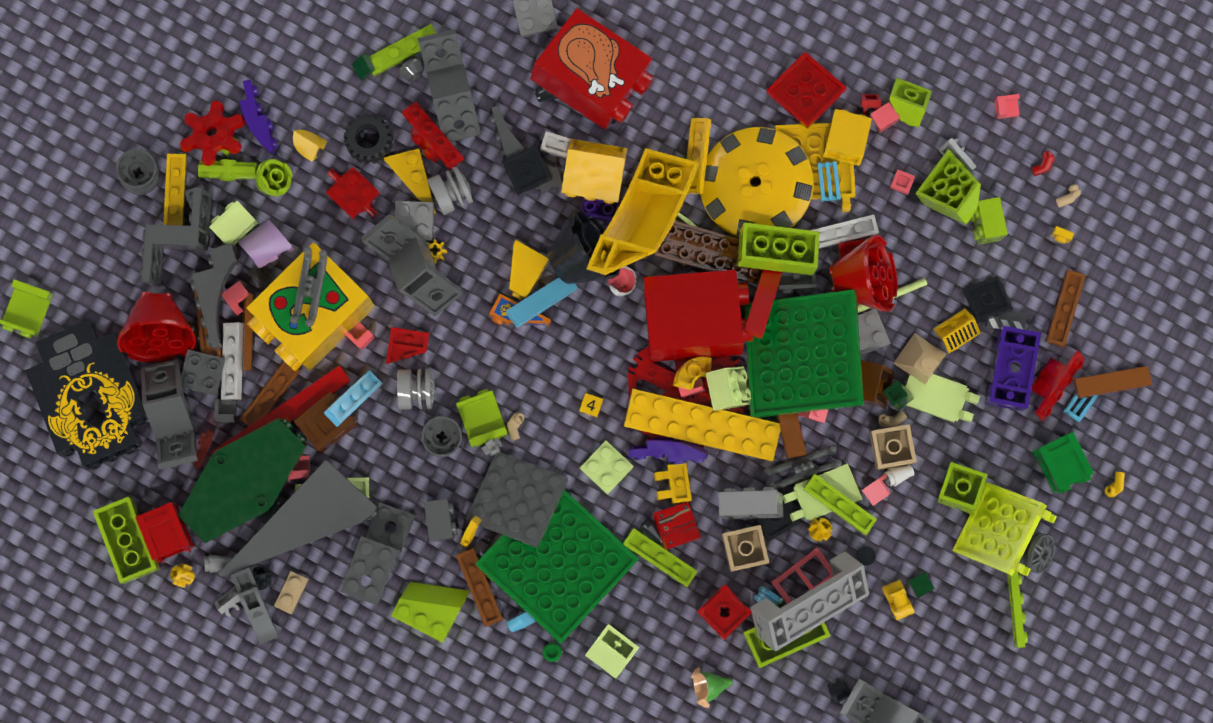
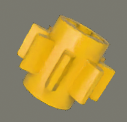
M434 239L432 244L427 242L430 251H434L435 247L440 251L435 256L431 252L434 263L436 264L438 259L444 261L442 255L447 253V250L442 249L444 242L440 243V245L436 239Z
M821 517L819 520L814 518L808 528L810 537L819 542L823 539L827 541L832 536L830 533L833 531L831 523Z
M184 563L174 566L170 573V578L174 580L172 584L185 588L186 584L190 585L195 577L194 571H191L192 566Z

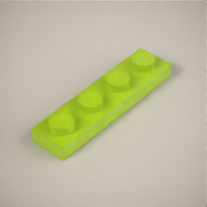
M432 24L369 56L375 68V71L372 73L375 77L420 53L421 49L418 38L436 34Z
M813 474L803 488V491L863 535H867L877 521L875 517L816 474Z
M634 528L623 543L627 548L685 587H688L698 572Z
M1015 571L1013 576L1007 574L1014 648L1025 647V643H1028L1027 632L1023 629V624L1026 623L1025 612H1022L1021 604H1024L1023 593H1020L1019 585H1022L1021 573Z

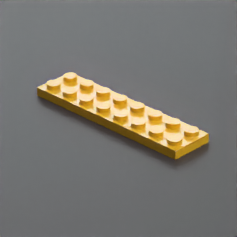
M632 389L624 421V427L769 461L774 460L781 431L780 423L725 410L713 411L712 407Z

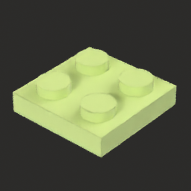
M605 441L580 469L608 495L634 466L610 443Z

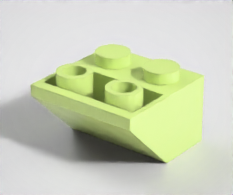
M236 201L235 203L231 202L228 204L225 212L221 216L217 215L211 221L212 225L209 227L226 245L232 244L234 246L258 222Z
M744 367L723 368L705 373L713 411L750 405L751 394L747 383L748 376Z
M608 624L585 656L614 678H617L640 647Z

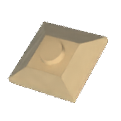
M914 333L893 364L926 385L945 358L946 353Z

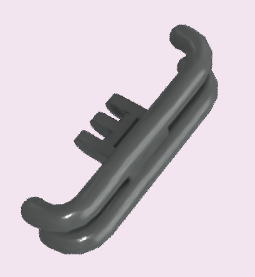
M310 247L304 248V259L293 315L290 318L292 324L299 322L304 297L312 299L306 325L311 327L315 323L327 264L326 250H320L319 265L315 279L313 276H309L312 250Z
M831 445L805 456L766 468L764 470L766 476L792 468L794 476L771 483L769 487L780 489L811 478L813 474L819 475L840 467L842 461L839 459L814 468L812 463L815 459L836 452L837 447Z

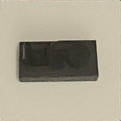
M255 265L247 273L263 290L277 278L266 265L261 268Z

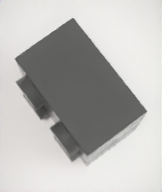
M448 499L424 502L429 541L433 543L454 540V535H458L456 523L452 522V516L455 515L454 505Z

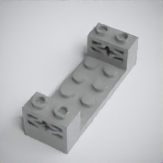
M844 551L829 560L833 577L782 608L777 607L767 598L753 605L751 612L757 637L774 651H777L867 597L869 590L864 565Z

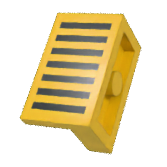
M966 309L933 328L935 334L943 341L949 354L981 334L975 318Z

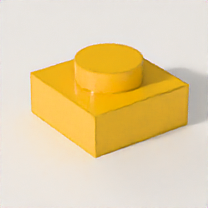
M1058 226L1053 229L1051 237H1054L1056 242L1062 244L1069 243L1074 236L1073 232Z

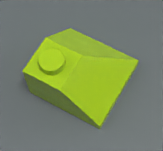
M896 78L889 100L900 117V121L905 122L909 126L919 128L932 91Z

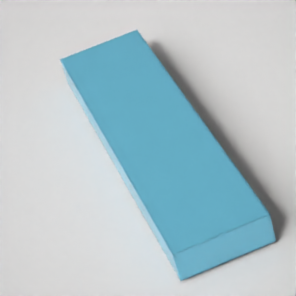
M557 278L508 309L506 315L518 328L576 291L578 287L576 284H566L560 278Z
M368 370L324 414L338 427L383 383Z

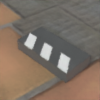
M1008 312L987 320L986 328L998 330L1002 326L1025 330L1027 313Z

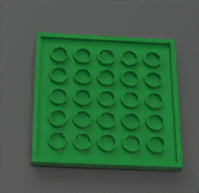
M855 290L773 301L762 339L753 336V341L747 342L751 417L758 418L864 406L858 307ZM752 303L745 305V319L749 316Z
M564 490L538 548L502 535L476 562L475 566L561 645L639 558Z

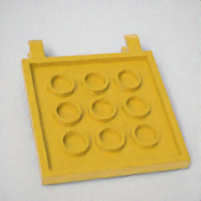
M831 123L812 124L809 129L802 124L775 125V130L788 135L796 141L809 159L814 177V189L811 200H821L817 164L837 161L842 213L850 212V198L856 197L854 164L823 157ZM830 167L833 196H836L833 167ZM822 168L825 197H829L826 168Z

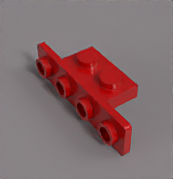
M417 102L403 110L402 115L413 127L410 134L412 141L422 148L424 155L428 159H431L433 163L441 160L449 170L464 160V157Z
M1076 351L1067 365L1050 358L1033 383L1031 391L1044 398L1035 412L1041 421H1044L1051 414L1053 406L1061 399L1065 388L1072 383L1073 376L1077 370L1082 368L1085 358L1081 352Z

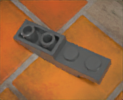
M250 566L232 573L231 576L260 644L279 637Z

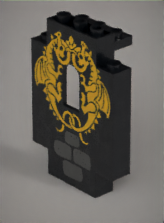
M89 319L36 341L35 343L43 363L25 371L56 452L61 457H69L77 451L83 467L87 470H95L107 461L114 462L118 460L121 455L135 453L143 445L141 437L135 432L134 426L144 425L147 423L148 417L143 407L141 391L124 351L121 353L118 349V335L113 332L99 338L94 324ZM92 390H96L105 413V421L99 427H91L88 424L78 396Z

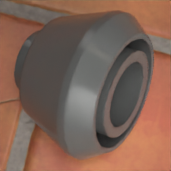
M412 58L405 62L399 68V75L409 82L420 80L423 77L422 73L424 71L421 60Z

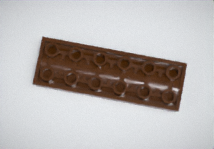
M674 221L666 238L654 253L657 257L711 272L736 270L737 279L754 284H759L763 269L737 266L739 239L678 221Z

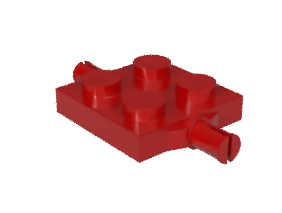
M354 167L341 176L333 168L327 173L335 182L326 191V195L352 220L365 211L373 219L375 215L379 214L371 205L380 195V192Z

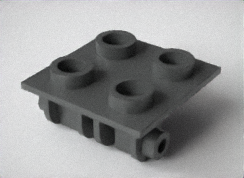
M187 350L181 375L182 388L217 396L225 358Z

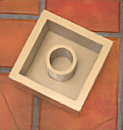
M910 424L869 432L876 471L911 465L917 462Z
M761 525L722 534L730 572L769 563Z

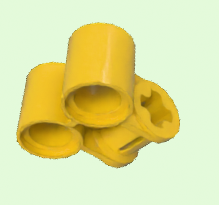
M900 579L882 587L896 621L914 614V609Z

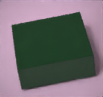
M367 54L361 55L351 64L360 80L366 79L375 71Z
M925 572L908 581L917 598L935 589Z

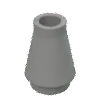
M212 554L204 556L205 572L210 571V573L223 570L232 560V557Z

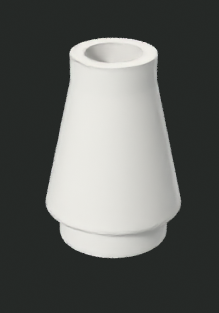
M912 466L888 468L884 472L888 476L885 478L888 486L895 487L909 477L914 476Z

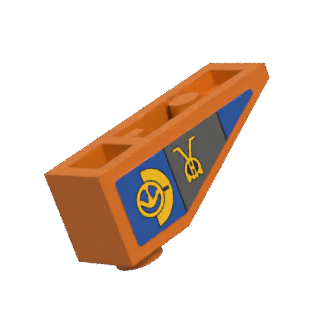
M499 294L489 313L490 317H492L491 321L498 325H502V323L515 325L506 315V311L518 303ZM538 314L523 325L550 326L551 319Z

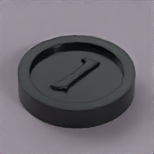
M919 183L912 185L908 194L910 200L915 203L922 202L915 194L922 185Z
M864 546L857 551L856 558L861 564L868 566L875 561L876 553L871 547Z

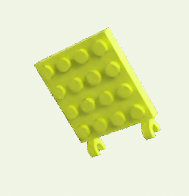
M986 482L975 514H970L952 551L1013 576L1015 571L1028 576L1031 569L1019 562L1041 518L1054 523L1057 516L1045 510L1047 505Z

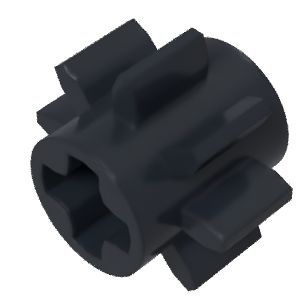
M257 566L253 569L252 574L259 590H264L268 585L272 584V572H267L266 567Z

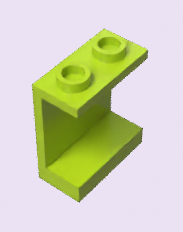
M13 279L11 287L14 288L3 320H0V324L3 325L2 329L13 332L14 329L21 331V336L30 339L31 336L38 337L54 294Z
M488 389L477 392L478 396L470 398V395L462 397L456 403L472 448L483 445L490 439L495 440L496 438L500 439L508 436L493 391H488Z

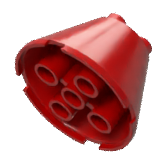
M874 235L836 261L834 265H831L830 274L833 277L834 283L832 285V292L855 290L857 304L888 312L895 306V303L892 304L893 298L897 297L898 280L892 252H887L885 247L887 242L883 237Z
M149 291L143 292L141 297L137 299L117 338V346L121 353L124 351L131 359L150 363L171 361L180 354L185 356L187 350L192 351L196 344V336L173 300L170 293L160 294Z

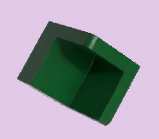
M898 380L883 391L891 405L898 410L914 399L906 386Z

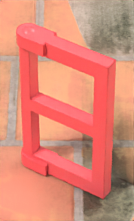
M816 547L803 559L774 579L771 584L788 604L792 600L779 583L794 571H796L809 591L829 580L833 575L829 562L820 552V549ZM816 555L830 575L816 586H813L799 567Z

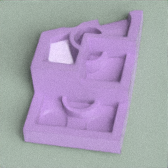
M267 220L238 241L258 268L279 259L281 253L286 250L289 253L294 251L292 245L270 220Z

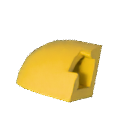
M294 130L293 143L296 150L311 162L318 157L316 156L320 148L323 150L328 142L306 130Z

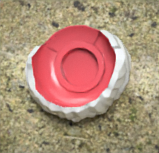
M624 266L620 268L618 276L608 279L610 290L616 296H624L634 290L635 283L637 282L634 270Z

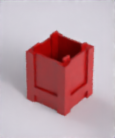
M173 502L135 517L151 559L153 561L157 560L158 563L162 562V564L165 563L164 559L183 551L192 552L191 548L195 547L185 522L178 516L180 513L178 504H173Z
M724 584L695 613L700 618L702 617L722 640H725L752 612ZM721 607L724 609L728 607L730 609L728 617L725 615L723 617L720 616L721 611L719 609Z

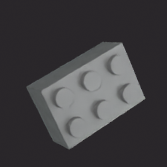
M763 487V491L755 490V488H743L741 492L732 488L724 489V492H719V516L724 519L783 518V494L774 489V487Z

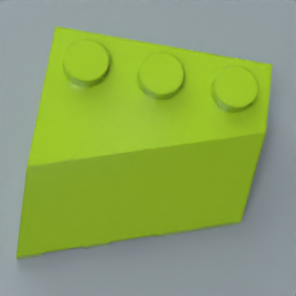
M948 149L915 194L925 206L966 225L977 211L981 184Z
M410 582L391 616L444 643L470 591Z

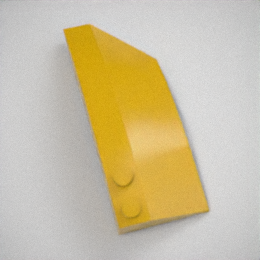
M645 148L618 210L598 240L587 270L606 275L655 253L666 238L682 207L699 167V162Z

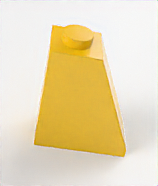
M515 240L513 246L509 290L512 292V297L521 301L529 297L549 260Z

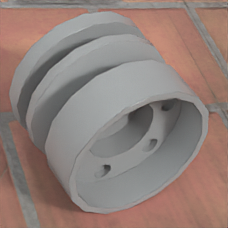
M457 166L452 168L455 174L454 177H451L448 170L445 171L447 177L445 181H443L439 174L427 179L443 216L455 211L453 203L455 201L461 207H464L461 199L463 197L466 198L468 204L473 203L469 184Z
M411 369L398 370L397 396L399 410H412L414 401L418 402L419 409H423V401H426L427 409H432L435 398V381L431 369H426L424 378L422 377L421 369H418L417 378H413Z

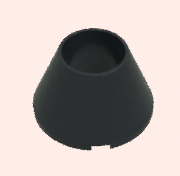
M576 210L571 214L547 252L551 267L556 275L566 284L613 279L620 273V269L606 275L587 270L598 240L605 230L593 216L588 218L584 215L585 211Z

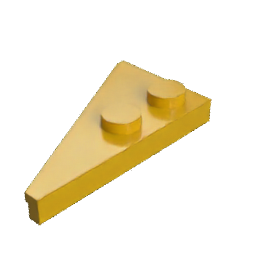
M420 149L384 157V161L420 202H433Z

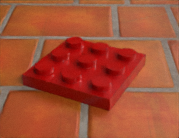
M804 52L766 90V94L809 129L847 90V87L809 54Z

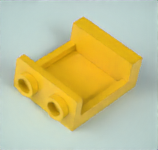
M835 109L823 157L860 166L872 118L862 114L849 113L846 110Z

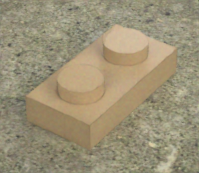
M290 571L274 607L293 614L309 579Z

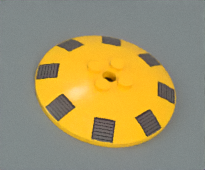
M764 127L745 128L726 136L710 151L707 156L703 194L700 195L711 219L722 230L739 238L743 223L792 228L803 217L811 202L814 189L813 171L804 150L788 135ZM754 177L761 179V183L757 187H753L750 184L751 179Z

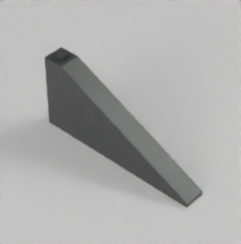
M326 459L228 563L219 575L222 577L362 523L366 519L370 521L377 514L375 511L377 506Z

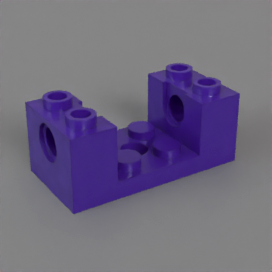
M1002 326L998 329L995 345L998 352L993 380L988 385L985 404L1018 411L1028 409L1041 333ZM1012 362L1020 365L1019 372L1014 373L1010 370Z

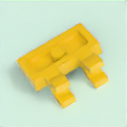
M686 463L667 465V471L654 473V481L669 479L670 490L656 492L657 500L671 498L672 504L692 501Z

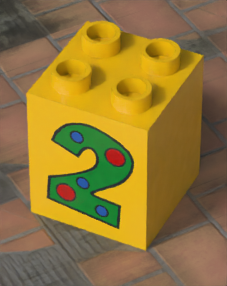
M313 242L309 246L312 250L309 276H313L316 279L321 249ZM304 251L247 307L254 315L247 325L267 344L276 337L281 344L274 351L294 371L302 364L311 371L346 336L345 333L347 331L350 332L375 308L369 296L327 256L326 270L314 325L311 327L306 325L312 301L311 298L304 297L299 322L292 324L290 318L294 311Z

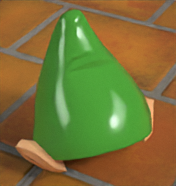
M700 667L695 669L690 677L693 679L694 691L698 699L697 703L706 708H709L710 701L716 699L726 688L733 684L731 678L702 672Z

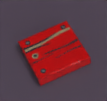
M689 502L653 513L665 550L701 538Z

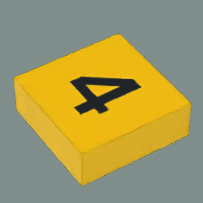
M585 393L579 412L597 418L604 399Z

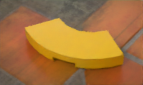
M696 357L684 363L675 375L673 386L687 390L693 389L694 383L698 378L706 377L705 373L711 372L712 358Z
M476 515L470 521L461 539L460 544L464 547L470 545L481 522V518Z

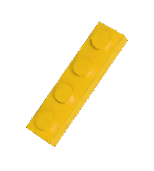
M691 118L687 160L699 162V167L687 194H703L711 119Z
M167 154L163 225L184 226L186 154Z

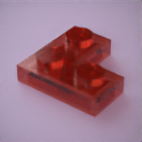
M207 430L206 433L202 432L198 441L201 444L199 451H197L198 461H194V467L200 469L215 432Z

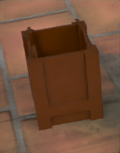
M329 392L294 420L296 425L321 454L358 425L355 422L358 418L355 415L352 417L349 415L336 427L324 414L340 398L337 393L333 395Z

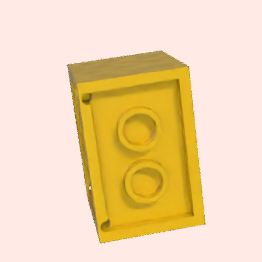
M571 139L567 152L561 193H565L568 197L582 196L586 200L600 199L609 204L618 202L628 148Z

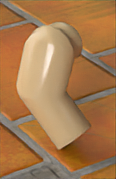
M1078 185L1070 186L1068 188L1070 194L1056 199L1059 208L1073 203L1081 195Z

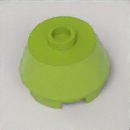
M276 159L265 160L257 168L255 175L256 187L264 194L281 196L290 188L291 177L293 176L292 171L286 163L283 164Z

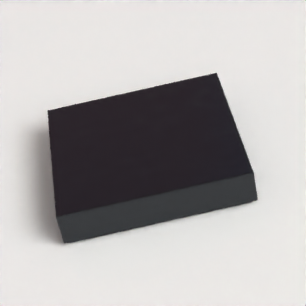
M536 145L501 161L518 196L553 180Z
M998 276L962 289L977 324L1013 311V307Z
M779 490V492L784 496L785 493L783 492V490ZM784 501L783 518H754L757 524L761 525L762 533L768 542L801 523L800 519L792 522L789 514L794 513L795 510L790 502L785 504Z

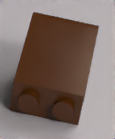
M861 361L864 404L886 409L888 399L883 391L892 385L894 371L883 364Z

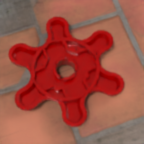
M213 101L211 103L210 111L207 115L198 117L194 113H187L184 119L185 124L191 127L193 132L189 137L181 140L180 149L183 152L200 149L203 153L201 161L205 166H211L215 163L216 154L220 150H227L231 154H237L242 149L241 143L233 138V133L238 128H242L246 124V120L240 114L230 118L224 117V105L220 101ZM210 128L217 130L213 136L208 135Z

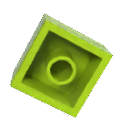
M1000 197L978 201L977 211L970 219L975 228L973 229L974 240H977L978 245L1002 240L1008 235Z
M951 462L937 503L974 515L988 474Z

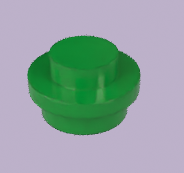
M551 642L544 646L542 654L547 661L555 662L560 659L562 650L558 644Z

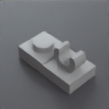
M951 138L938 149L942 155L949 149L969 172L976 168L972 160L963 152L965 147L960 148L958 146V139L953 140Z
M236 586L214 602L217 610L221 614L225 612L228 617L232 616L229 612L231 607L236 608L237 611L240 610L237 603L241 600Z

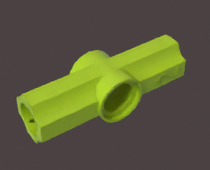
M223 159L220 162L215 161L211 166H205L202 161H199L198 164L199 178H215L222 181H236V179L255 180L257 163L253 162L246 163Z

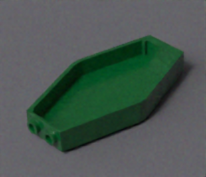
M280 417L222 447L211 456L178 515L204 543L263 514L275 504L308 445L305 442L307 439L300 432L296 433L292 429L293 425L288 419Z

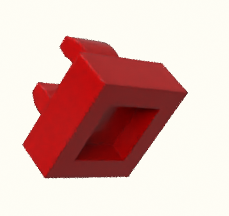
M861 94L860 103L863 107L864 115L867 114L868 108H873L874 112L877 108L881 107L880 94Z

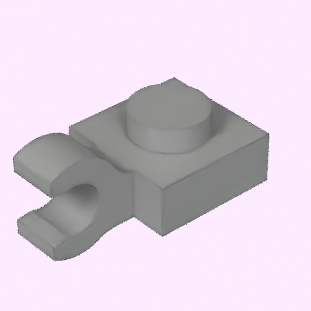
M496 438L495 440L490 439L485 443L486 446L482 447L485 455L490 454L492 457L501 451L500 447L502 444Z

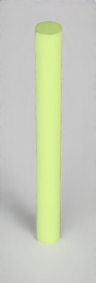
M923 278L898 288L897 297L926 286V279ZM857 305L858 313L869 309V307Z

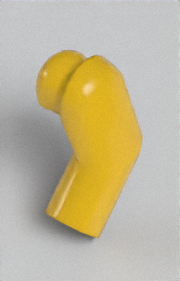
M1115 472L1114 482L1104 490L1108 497H1115L1123 491L1124 472Z

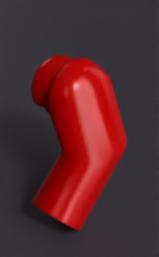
M1050 151L1043 152L1042 163L1031 168L1034 177L1051 170L1055 157Z

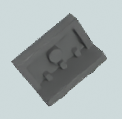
M782 272L777 292H782L783 295L794 294L793 291H801V294H811L813 290L817 289L815 273L813 275Z

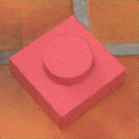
M897 169L890 189L908 195L915 176Z

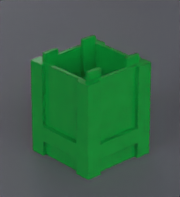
M1074 432L1032 451L1053 493L1057 491L1058 494L1070 490V485L1076 482L1081 484L1092 479L1091 475L1094 472Z

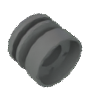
M142 149L128 150L119 157L116 163L118 179L127 192L134 195H145L156 188L160 173L154 158L148 152ZM139 171H141L143 175H139L137 178L135 174H139Z
M438 416L429 420L422 431V443L425 449L431 455L437 457H447L453 454L459 448L462 441V431L459 425L453 419L446 416ZM440 432H444V435L447 436V440L444 439L442 443L436 438V435H440Z
M1034 531L1019 563L1030 568L1031 572L1036 574L1043 573L1050 565L1054 555L1055 545L1052 536Z

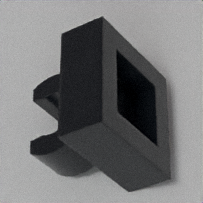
M836 678L838 685L835 687H831L829 683L827 684L828 692L836 705L851 694L849 686L845 681L841 682L839 678Z

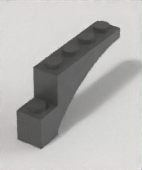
M499 105L491 107L492 113L489 116L492 125L496 124L498 131L495 132L497 142H501L503 149L500 150L502 159L505 160L526 150L508 128ZM546 164L553 180L535 188L536 190L539 189L541 194L562 188V181L557 166L551 167Z
M232 244L210 249V255L207 258L210 267L214 266V268L192 274L193 280L190 281L193 292H197L198 298L195 299L198 310L201 309L203 317H200L202 326L207 328L208 335H205L207 344L212 346L214 350L222 348L219 335L221 294L233 268L239 265Z

